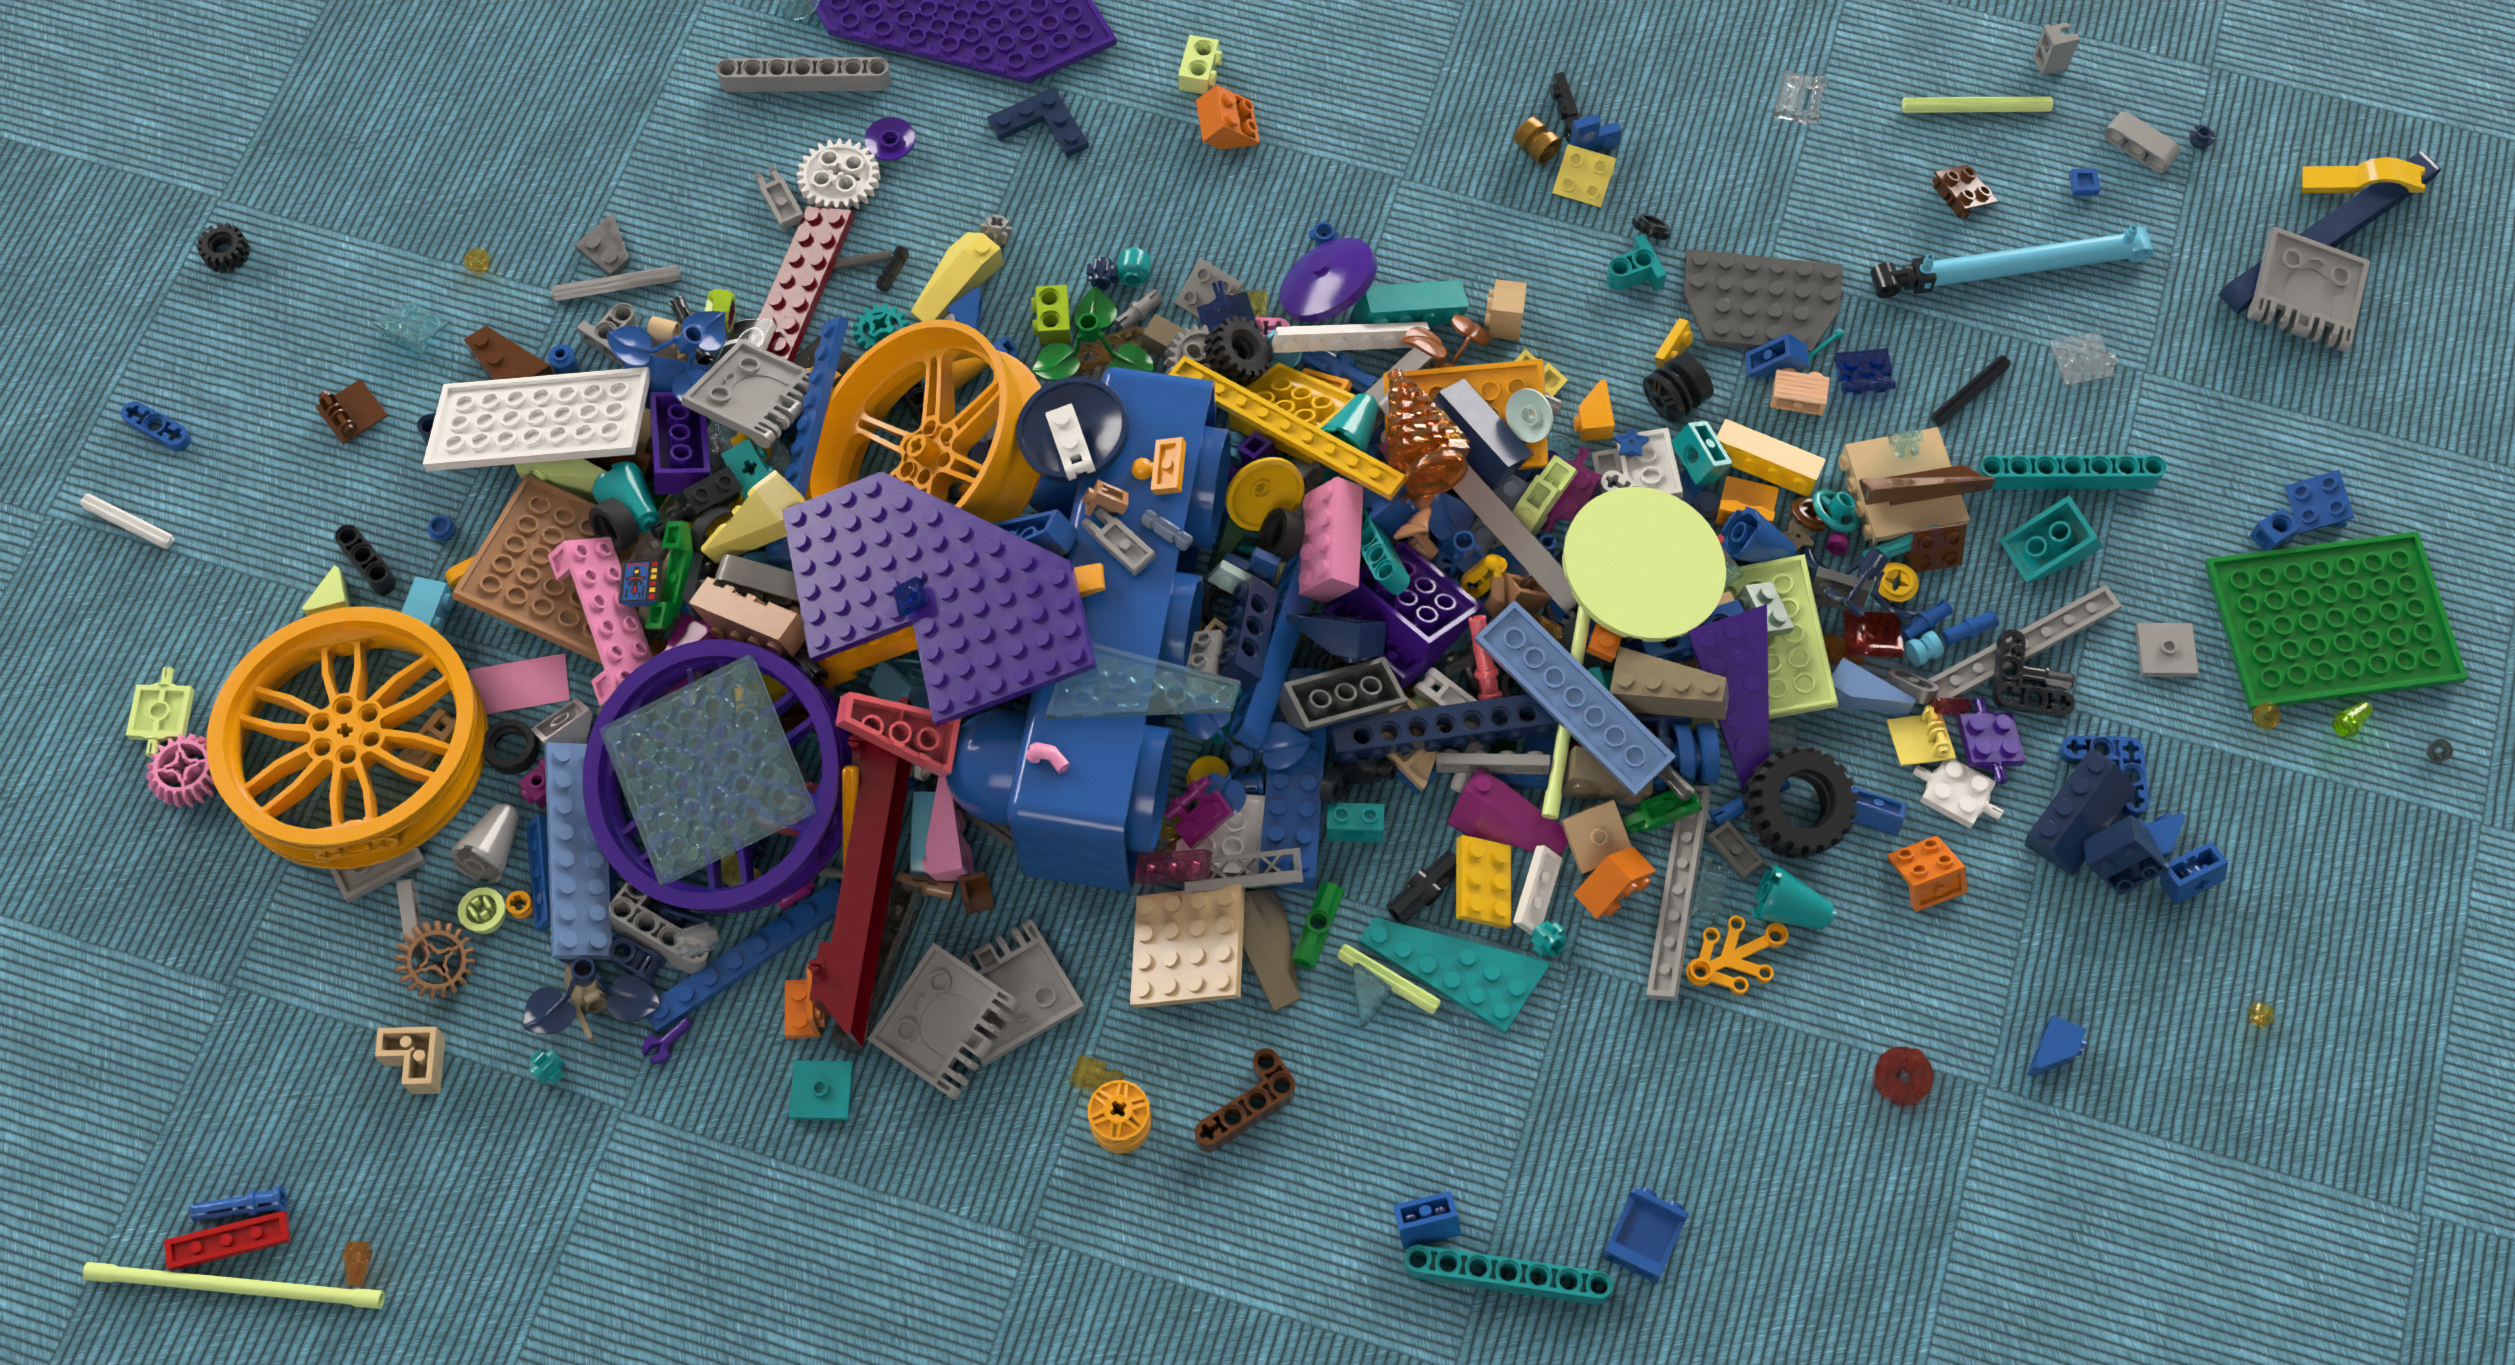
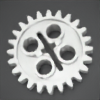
M838 138L837 144L833 145L831 140H828V146L826 147L820 143L818 144V151L809 149L811 157L803 156L804 164L798 165L800 172H797L799 190H801L802 197L807 198L809 205L815 203L816 207L845 208V210H850V206L853 205L855 208L860 209V201L867 204V195L875 196L874 189L879 188L878 180H881L880 169L875 155H870L868 147L862 149L860 142L852 146L851 139L846 144H842L841 138Z

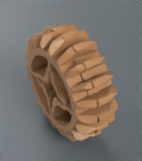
M437 920L433 924V930H431L430 924L423 922V932L417 926L411 928L415 936L414 938L408 934L402 936L408 943L407 946L397 944L396 948L404 951V955L394 956L395 961H403V966L396 967L395 972L405 970L406 975L402 976L399 981L401 983L409 979L412 981L407 987L408 991H412L416 986H419L417 996L423 997L427 989L429 990V999H435L436 990L439 991L441 998L447 997V987L452 993H456L458 988L455 982L462 986L467 984V981L461 975L470 976L473 973L472 970L465 968L466 964H475V959H466V954L473 953L474 948L464 949L463 945L468 943L470 939L469 937L461 940L458 939L462 933L460 928L451 934V923H447L444 929L441 930V922ZM440 936L452 944L440 950L435 948L432 943H429L426 937ZM417 943H419L423 959L416 967L412 968V952ZM447 951L446 954L441 956L442 960L438 961L441 963L439 968L437 965H429L422 968L428 963V959H431L428 957L430 952L433 955H437ZM457 952V968L454 974L450 976L447 960ZM427 970H432L438 977H441L443 983L430 984L421 980L418 975Z

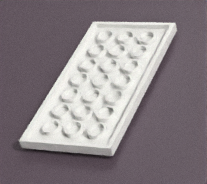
M648 367L444 384L423 466L426 471L633 455L636 451L649 388L650 370Z

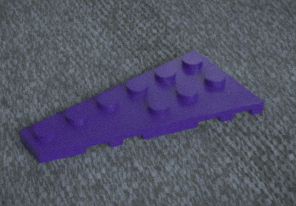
M1767 604L1687 632L1699 670L1727 678L1729 701L1726 719H1717L1741 790H1746L1744 786L1747 779L1753 777L1751 772L1754 768L1762 764V761L1769 757Z

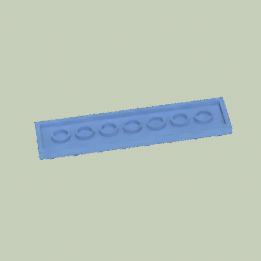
M1515 600L1475 636L1474 641L1634 797L1675 759L1676 756Z
M547 742L545 745L552 959H577L580 957H587L592 960L611 959L609 948L612 944L611 921L609 918V864L591 831L583 798V765L587 744Z

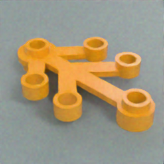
M1734 915L1729 918L1727 923L1728 933L1721 956L1711 961L1713 946L1718 943L1720 932L1714 927L1706 928L1702 934L1703 945L1699 958L1690 961L1686 967L1688 981L1698 987L1707 986L1712 982L1730 988L1731 992L1736 996L1744 995L1749 987L1746 978L1742 976L1733 978L1717 972L1727 967L1755 976L1756 980L1761 984L1769 983L1774 976L1771 966L1767 964L1758 965L1742 959L1769 946L1772 948L1784 946L1789 936L1787 928L1783 924L1772 923L1767 927L1764 936L1735 949L1739 934L1744 930L1745 920L1741 916ZM1736 921L1740 923L1741 928H1733L1731 922ZM1712 933L1716 939L1713 941L1708 940L1706 934ZM1777 934L1780 937V941H1773L1770 935ZM1700 969L1704 971L1705 976L1698 977L1695 971ZM1765 970L1769 973V977L1763 978L1759 972ZM1740 982L1744 985V989L1738 990L1734 984Z

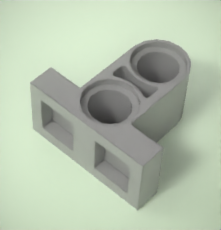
M618 303L595 327L583 320L577 326L583 342L620 366H623L625 363L615 356L608 344V340L605 338H607L608 331L626 325L639 326V323L630 304Z

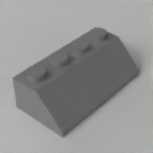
M1385 657L1285 682L1278 699V704L1288 724L1303 731L1402 706L1408 702Z

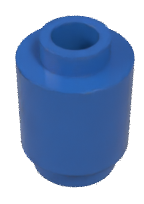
M557 345L549 351L548 361L555 375L579 372L578 360L570 346Z

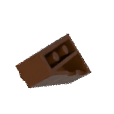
M488 326L482 327L463 339L471 356L490 380L554 375L549 364Z

